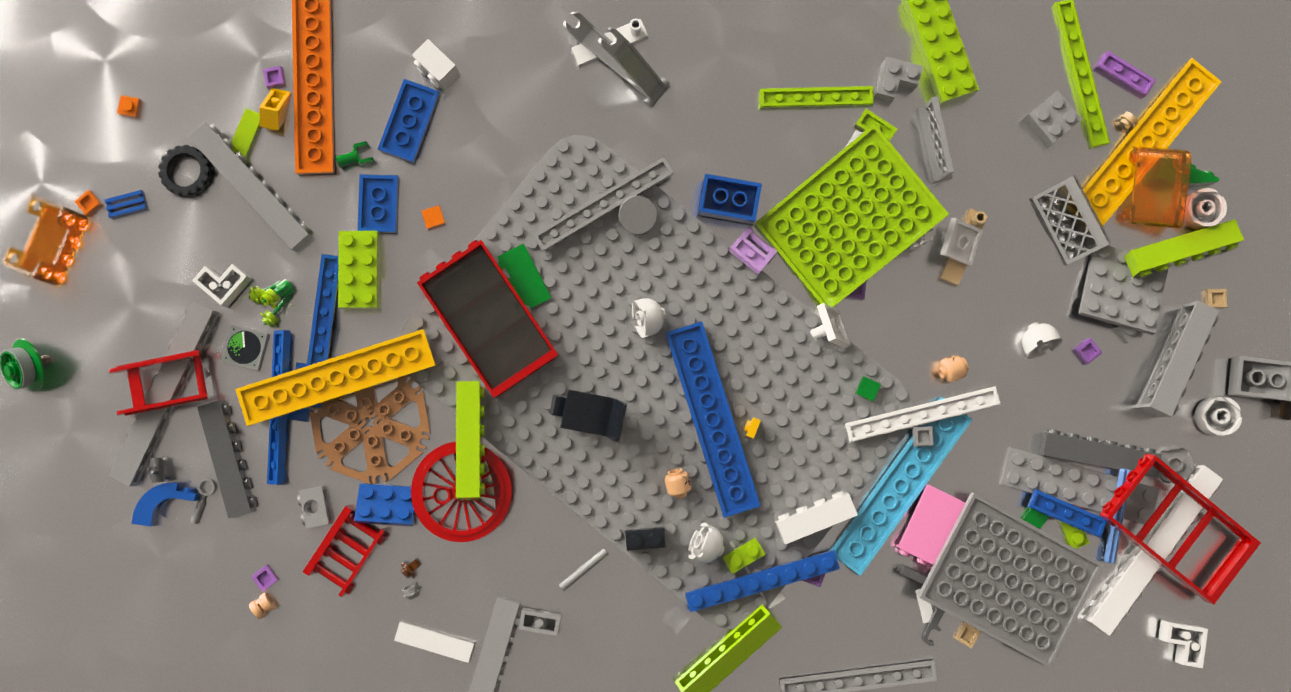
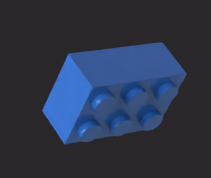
M705 174L698 215L754 225L762 183Z

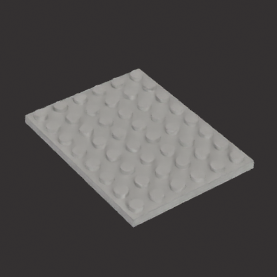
M971 492L917 597L1051 668L1104 564Z

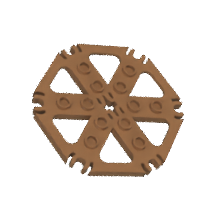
M410 375L398 378V386L378 403L375 386L355 392L357 407L337 399L323 402L322 408L311 407L317 410V412L309 410L316 454L324 450L318 458L322 459L324 456L329 458L325 466H330L334 462L333 466L329 468L330 470L371 484L370 479L372 476L373 484H377V476H382L383 482H387V473L390 481L424 452L417 448H427L421 444V440L423 438L430 440V437L423 435V432L431 434L424 390L416 394L422 387L412 388V383L415 379L411 378L408 380ZM411 401L417 403L420 417V425L413 428L390 419ZM322 417H329L351 425L330 443H325L322 440L320 419ZM367 418H375V421L373 422V427L367 426L363 428L364 426H366L368 422L366 420ZM383 438L403 444L409 448V454L394 467L388 466ZM363 442L367 469L364 472H359L343 466L342 458Z

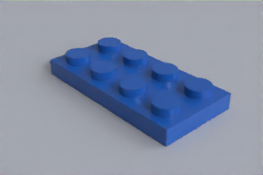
M403 79L378 150L415 163L440 96V91Z

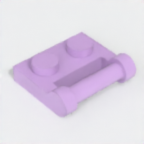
M750 226L728 250L757 275L778 252L775 247L772 248L757 236ZM748 237L750 240H752L756 245H758L762 250H764L767 253V255H765L761 250H759L746 238Z

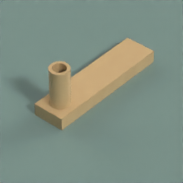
M970 208L964 222L983 229L988 216L982 211L978 212ZM948 258L940 279L958 286L967 266Z

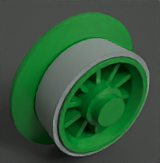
M17 339L11 349H4L0 354V367L5 380L15 390L27 387L30 390L37 391L42 388L44 384L43 364L50 362L49 355L40 357L29 341Z

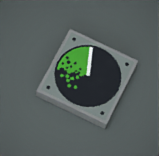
M231 324L221 361L259 371L269 334Z

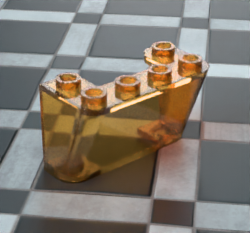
M32 194L24 211L38 216L23 251L8 247L1 264L31 278L52 285H59L64 281L88 227V218L81 213ZM39 201V208L33 210L34 203ZM16 253V260L10 263L11 255Z

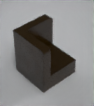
M1273 400L1270 417L1291 420V401Z

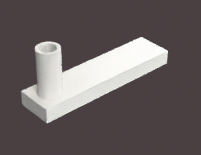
M632 19L629 24L616 29L631 44L648 38L641 19ZM611 32L604 34L611 41H614V35ZM582 44L571 48L579 67L599 59Z

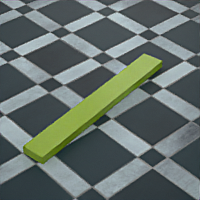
M1074 0L1055 2L1053 5L1089 147L1092 149L1109 145L1110 140Z

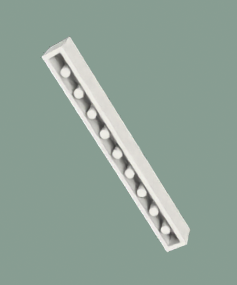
M1196 465L1193 473L1189 476L1190 478L1186 481L1209 499L1212 494H1215L1220 489V483L1223 479L1205 465ZM1181 490L1142 542L1165 560L1167 556H1170L1175 551L1177 542L1186 536V530L1190 524L1192 525L1197 521L1198 513L1204 508ZM1137 547L1085 620L1103 634L1108 636L1114 634L1118 630L1119 622L1122 618H1126L1130 613L1132 604L1141 598L1143 589L1152 583L1153 575L1163 567Z

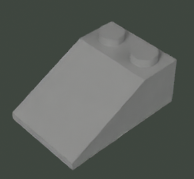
M1246 356L1232 357L1228 395L1291 401V362Z

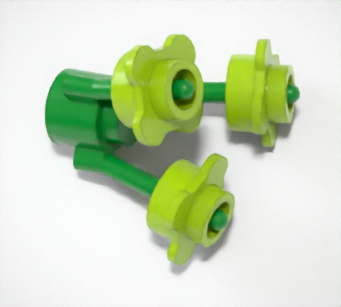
M285 279L261 290L258 286L254 288L250 286L251 291L248 294L252 302L257 301L259 305L260 301H262L265 306L270 305L272 308H275L272 313L268 310L264 314L260 312L264 325L278 327L276 323L279 319L275 315L292 298L291 294L294 292L292 285ZM278 297H279L280 299H282V298L284 297V299H283V300L280 302V304L276 307V304H275V303L279 301Z

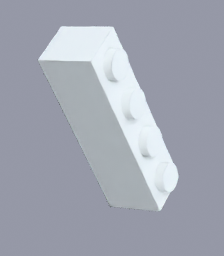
M840 491L833 494L832 499L826 501L823 498L815 501V506L807 508L806 505L796 509L797 513L789 515V513L778 516L779 520L775 521L783 543L788 544L857 516L858 514L849 493Z

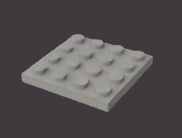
M1096 242L1093 244L1092 248L1097 246ZM1107 245L1091 253L1078 314L1154 335L1157 329L1168 269L1163 272L1152 271L1151 275L1143 278L1140 275L1132 277L1124 258L1130 251Z

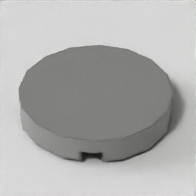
M635 195L628 197L622 202L618 217L620 224L625 230L633 234H642L649 231L655 224L657 211L651 200L644 196Z
M1169 445L1157 453L1162 454L1161 460L1183 479L1187 480L1190 478L1189 476L1194 471L1195 461L1192 454L1184 447ZM1159 472L1158 476L1162 480L1168 483H1172L1168 478H1166L1163 474Z

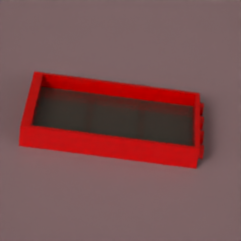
M475 240L467 246L468 249L461 252L460 250L451 256L452 259L447 263L443 261L435 267L436 270L432 273L426 272L420 276V281L417 284L492 397L496 399L559 355L483 241Z

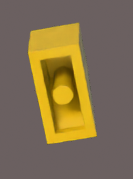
M275 88L271 89L259 107L260 127L268 128L269 130L280 129L286 118L291 92Z

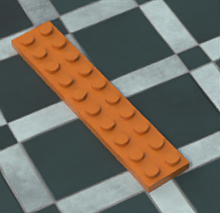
M292 0L295 174L335 173L331 0Z

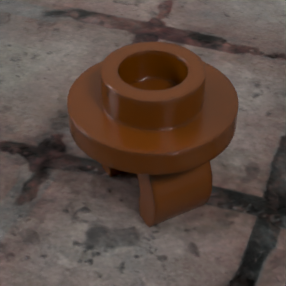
M416 559L408 566L403 562L400 571L407 579L409 577L414 579L416 576L413 572L420 564Z

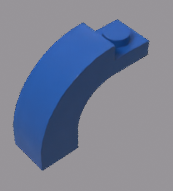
M184 482L157 485L140 498L134 509L131 524L150 527L157 526L159 512L165 502L172 498L199 501L201 494L195 492V488L183 487Z

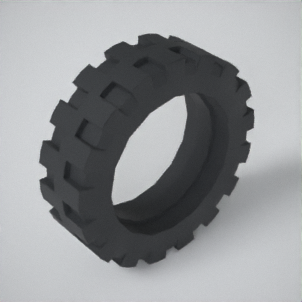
M178 145L174 149H169L167 154L162 156V162L158 165L160 169L158 175L162 180L163 186L170 192L182 197L197 196V193L204 192V188L210 185L209 181L213 177L211 173L213 167L208 158L197 148L189 145ZM184 156L194 157L200 165L198 179L189 186H179L171 177L173 164Z

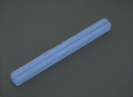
M1121 468L1119 470L1116 489L1126 481V476L1131 472L1129 469ZM1126 501L1113 517L1120 524L1123 523ZM1111 524L1104 561L1107 563L1116 562L1121 534Z

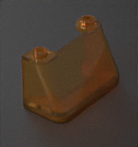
M1133 146V151L1129 155V161L1136 167L1131 205H1128L1123 210L1124 223L1167 228H1181L1183 226L1192 159L1189 150Z

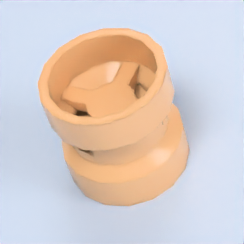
M265 592L260 596V599L252 601L249 604V608L258 619H262L268 611H273L277 608L274 599Z

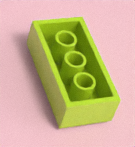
M338 231V308L342 310L381 309V233L378 231Z

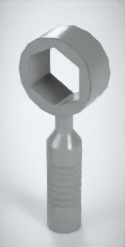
M202 479L198 483L197 489L202 496L197 502L190 520L194 524H198L205 505V497L214 494L217 489L216 482L212 479ZM206 481H209L212 485L210 493H205L202 489Z

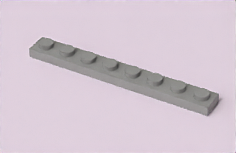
M662 157L536 232L533 236L544 252L618 208L628 197L643 193L673 175L674 172L665 157Z
M931 660L779 680L781 692H853L937 681L935 661Z

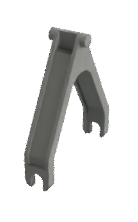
M575 11L572 12L578 19V24L576 27L571 28L564 21V28L578 42L646 97L644 102L651 107L670 84L669 81L663 77L660 79L636 48L618 30L612 27L607 28L614 35V41H611L582 14Z

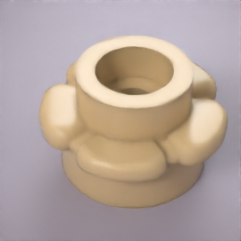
M1125 112L1124 115H1120V124L1123 127L1129 129L1136 126L1135 124L1138 122V119L1133 114Z

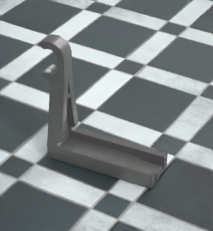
M902 563L898 570L900 574L924 584L928 576ZM936 606L923 633L925 643L930 646H934L932 640H928V636L933 629L941 631L938 624L945 612Z

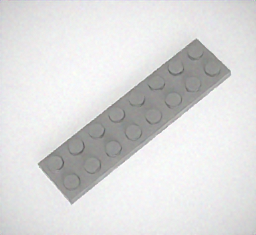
M1009 447L999 484L1033 493L1034 489H1037L1069 504L1102 512L1103 506L1114 496L1118 477ZM1139 483L1126 500L1123 519L1145 525L1154 513L1160 489Z

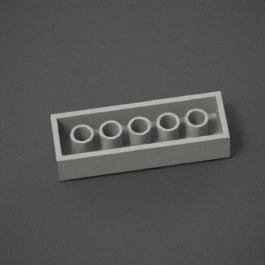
M1200 301L1183 304L1137 408L1156 417H1172L1179 409L1178 402L1187 391L1186 384L1195 373L1194 366L1203 355L1202 348L1211 337V334H1209L1211 328L1218 322L1219 317L1217 315L1219 310Z

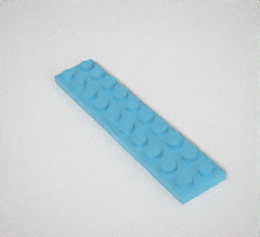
M963 414L919 425V427L933 426L934 446L913 447L912 435L857 512L858 515L852 518L829 551L835 550L837 559L861 576L973 419Z

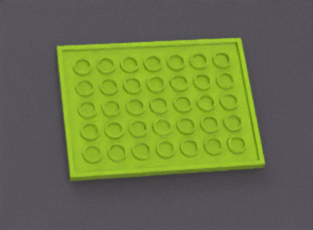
M874 123L755 224L818 302L834 307L947 217L949 213Z

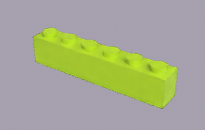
M1236 219L1131 250L1124 258L1132 277L1140 275L1143 278L1151 275L1152 271L1155 270L1163 272L1169 269V266L1175 265V267L1186 264L1188 260L1196 262L1208 254L1210 257L1221 253V250L1232 251L1239 247L1238 244L1244 241Z
M480 381L456 382L457 500H481V495H485V483H481V475H485V463H481V456H485V444H481V436H485V425H481V417H485V406H481V398H485V387H481Z
M763 604L760 605L675 681L681 692H711L775 635L782 626Z

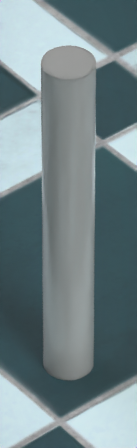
M604 548L559 586L565 591L609 555V553Z

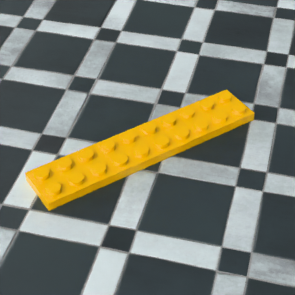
M1193 58L1185 64L1138 121L1136 126L1128 133L1083 188L1102 226H1104L1222 82Z
M422 329L235 390L246 425L249 427L423 371L436 365L425 331Z

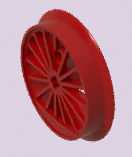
M450 442L431 451L418 465L411 485L412 505L420 522L434 535L452 542L474 541L491 533L504 519L511 502V481L503 462L496 454L485 447V456H481V463L487 462L489 472L483 475L481 480L491 475L493 484L485 485V488L493 487L495 496L485 494L481 495V497L495 499V511L481 501L473 500L493 513L485 522L472 501L467 500L482 523L480 526L472 528L466 500H459L454 527L445 526L443 524L458 502L456 499V477L444 461L445 457L453 454L456 464V442ZM439 461H441L455 484L433 470V467ZM432 472L453 488L427 483L426 480L429 473ZM425 486L437 488L433 496L425 497ZM440 490H445L448 493V498L445 501L440 500L438 497ZM434 499L440 505L430 511L426 500ZM455 499L439 522L433 516V513ZM462 501L468 526L467 530L457 529Z

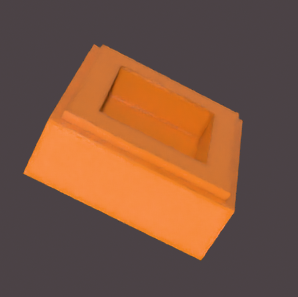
M91 190L86 191L74 201L87 217L103 206Z
M440 205L421 211L427 229L446 224Z

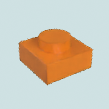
M120 95L117 114L138 118L142 100Z

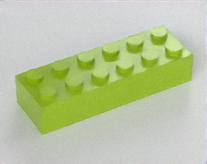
M902 0V5L934 96H938L939 105L943 106L975 95L979 88L948 0Z

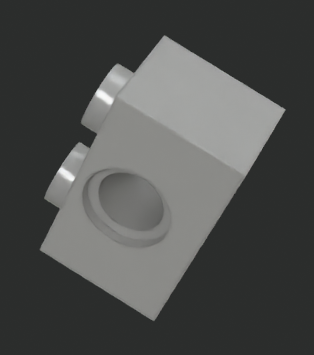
M326 485L299 490L297 501L298 505L302 506L301 522L305 525L306 529L333 523ZM312 502L318 505V510L315 513L310 510Z
M524 607L521 613L519 630L558 636L562 614Z

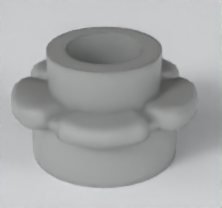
M411 583L402 589L403 597H408L409 600H412L420 595L419 591L421 588L416 583Z

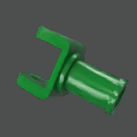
M368 142L356 143L353 145L352 152L336 156L339 168L355 162L359 167L372 164L374 162L373 157L360 160L357 152L368 147Z

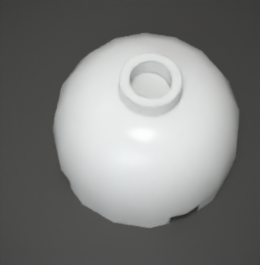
M649 298L635 300L632 303L633 320H637L639 325L635 326L638 334L643 338L658 333L666 318L664 308H661L655 300Z
M1045 323L1031 324L1022 337V346L1029 358L1043 356L1046 354V350L1051 348L1053 351L1063 342L1057 329Z
M702 523L700 526L703 528L700 531L696 530L692 536L688 551L692 553L688 556L690 559L700 563H710L723 554L724 541L718 529L707 523Z

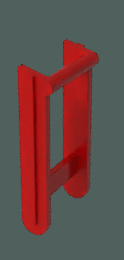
M199 350L120 365L109 369L110 374L127 371L133 408L116 411L117 416H128L208 400ZM193 358L199 395L146 405L140 368Z

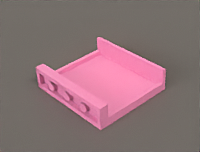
M928 484L922 490L923 494L899 545L896 544L895 546L900 549L899 553L910 557L912 554L918 557L917 562L925 566L928 563L932 565L935 563L965 505V502Z

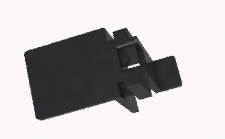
M568 389L566 398L553 395L549 413L562 417L560 428L606 436L619 443L627 403L616 398Z

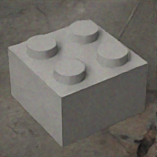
M1057 90L1023 120L1048 148L1079 123L1082 118Z

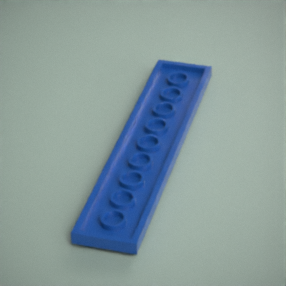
M702 321L666 332L667 341L723 518L761 506Z

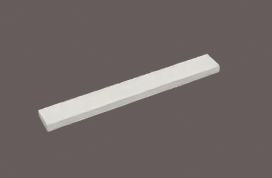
M994 386L846 423L845 427L849 442H854L999 406L1001 402L997 388Z

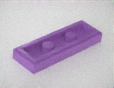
M1108 50L1096 66L1103 73L1143 97L1147 96L1156 81Z

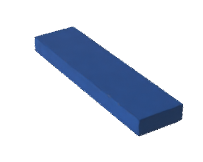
M1034 489L1027 506L1098 538H1101L1107 521L1102 517L1037 489Z

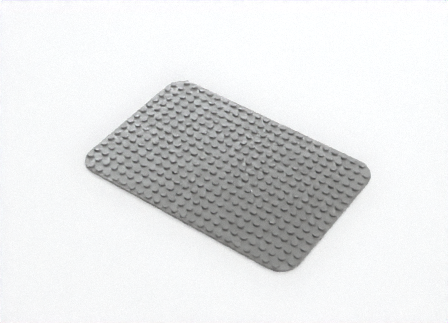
M572 135L559 140L546 152L474 239V241H483L497 264L499 262L497 256L524 243L551 296V299L531 309L527 305L526 307L559 356L495 399L427 297L404 324L398 337L424 329L436 366L410 374V378H414L418 385L455 415L456 382L480 381L481 387H485V398H481V406H485V417H481V425H485V436L482 437L688 605L685 592L748 574L745 567L732 574L722 557L733 551V547L729 543L730 541L738 548L756 537L765 555L747 565L750 573L809 557L833 525L784 544L775 521L779 520L778 516L789 513V515L797 513L796 509L806 505L807 508L815 506V501L823 498L827 501L833 498V494L840 491L849 493L853 502L905 437L909 428L849 442L845 424L914 406L910 393L902 383L852 342H850V346L842 348L829 342L827 336L817 341L814 340L811 329L823 325L821 318L762 270L757 275L728 251L731 247L730 244L656 185L638 195L651 200L657 211L656 222L649 231L642 234H633L625 230L619 221V206L543 252L533 234L639 172L603 142L591 136ZM481 251L445 275L431 291V294L448 317L502 280L484 251ZM504 268L502 271L507 278H510V275ZM504 286L451 321V324L471 352L526 314L522 308H520V314L518 313L514 305L516 299L512 293H508ZM649 298L655 300L661 308H664L666 318L658 333L642 338L635 327L639 326L637 320H633L632 303L635 300ZM528 320L474 356V358L494 387L548 351L549 348L531 321ZM701 321L761 505L723 518L665 334L666 332ZM862 376L881 384L873 402L855 394ZM569 389L616 398L627 403L619 443L606 436L560 428L562 417L549 413L553 395L566 398ZM752 418L761 420L754 439L745 436L746 431H744L747 421H751ZM676 468H682L683 471L688 472L692 485L687 496L680 499L667 493L664 481L668 471ZM702 523H707L718 529L724 541L723 554L710 563H700L690 559L688 556L692 553L688 551L692 536L696 530L700 531L703 528L700 526ZM664 527L666 548L627 551L625 530ZM785 585L763 591L764 597L760 593H756L695 612L719 628L735 629L760 605L763 604L767 609L766 600L770 606Z

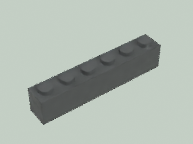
M218 400L198 406L197 409L228 519L256 511L257 502L255 497L251 495L250 488L252 485L249 477H246V463L240 456L241 445L235 438L236 428L229 417L231 410L228 403Z
M1051 429L1048 432H1042L1038 455L1118 471L1121 468L1133 471L1138 465V460L1140 458L1143 459L1146 454L1156 455L1160 460L1162 458V454L1155 453V449L1144 448L1141 451L1136 450L1137 446L1125 444L1124 447L1117 446L1118 442L1108 440L1105 443H1100L1098 438L1087 437L1086 440L1079 439L1080 435L1068 433L1067 436L1060 435L1061 431ZM1152 466L1145 476L1158 477L1159 471Z

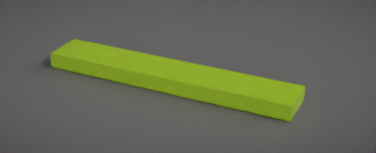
M873 86L767 88L759 90L760 109L874 105Z

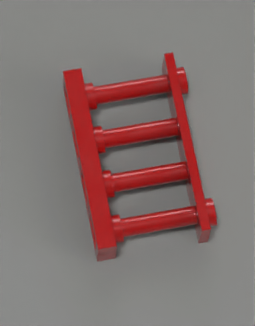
M350 505L344 507L302 571L308 576L319 573L341 587L342 590L338 594L340 597L346 594L349 595L355 587L353 583L378 544L381 546L387 538L385 535L387 529L385 528L381 529L378 533L366 524L355 523V515L353 514L355 508ZM346 524H352L374 539L368 549L344 534L342 529ZM335 540L342 541L363 555L358 565L333 550L332 545ZM324 557H331L353 572L347 582L323 567L321 562Z

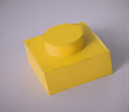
M752 418L751 421L748 420L744 427V431H746L745 436L754 439L761 420Z

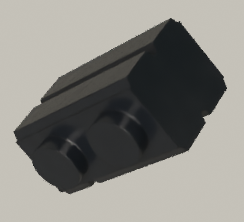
M664 527L625 530L627 551L666 548Z

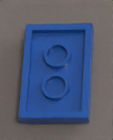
M360 174L357 231L397 233L398 175Z
M359 484L354 518L355 523L413 527L415 511L411 500V487Z

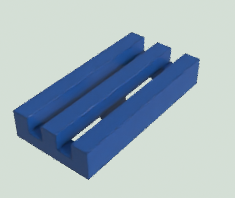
M142 190L104 199L107 204L106 210L109 213L108 218L110 219L148 209ZM140 196V198L133 199V200H130V201L118 203V204H115V205H112V204H111V203H115V202H119V201H123V200H126V199H130V198H134V197ZM140 202L142 203V205L113 212L114 209L137 204Z

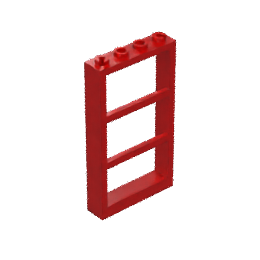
M1146 454L1143 459L1140 458L1138 460L1136 468L1128 473L1126 481L1115 490L1113 498L1103 506L1104 509L1100 513L1103 519L1197 596L1213 605L1261 544L1253 535L1156 455ZM1153 466L1175 485L1135 536L1113 517ZM1182 490L1202 506L1207 513L1172 559L1167 562L1142 541ZM1213 517H1215L1237 535L1239 540L1200 589L1175 569V567Z

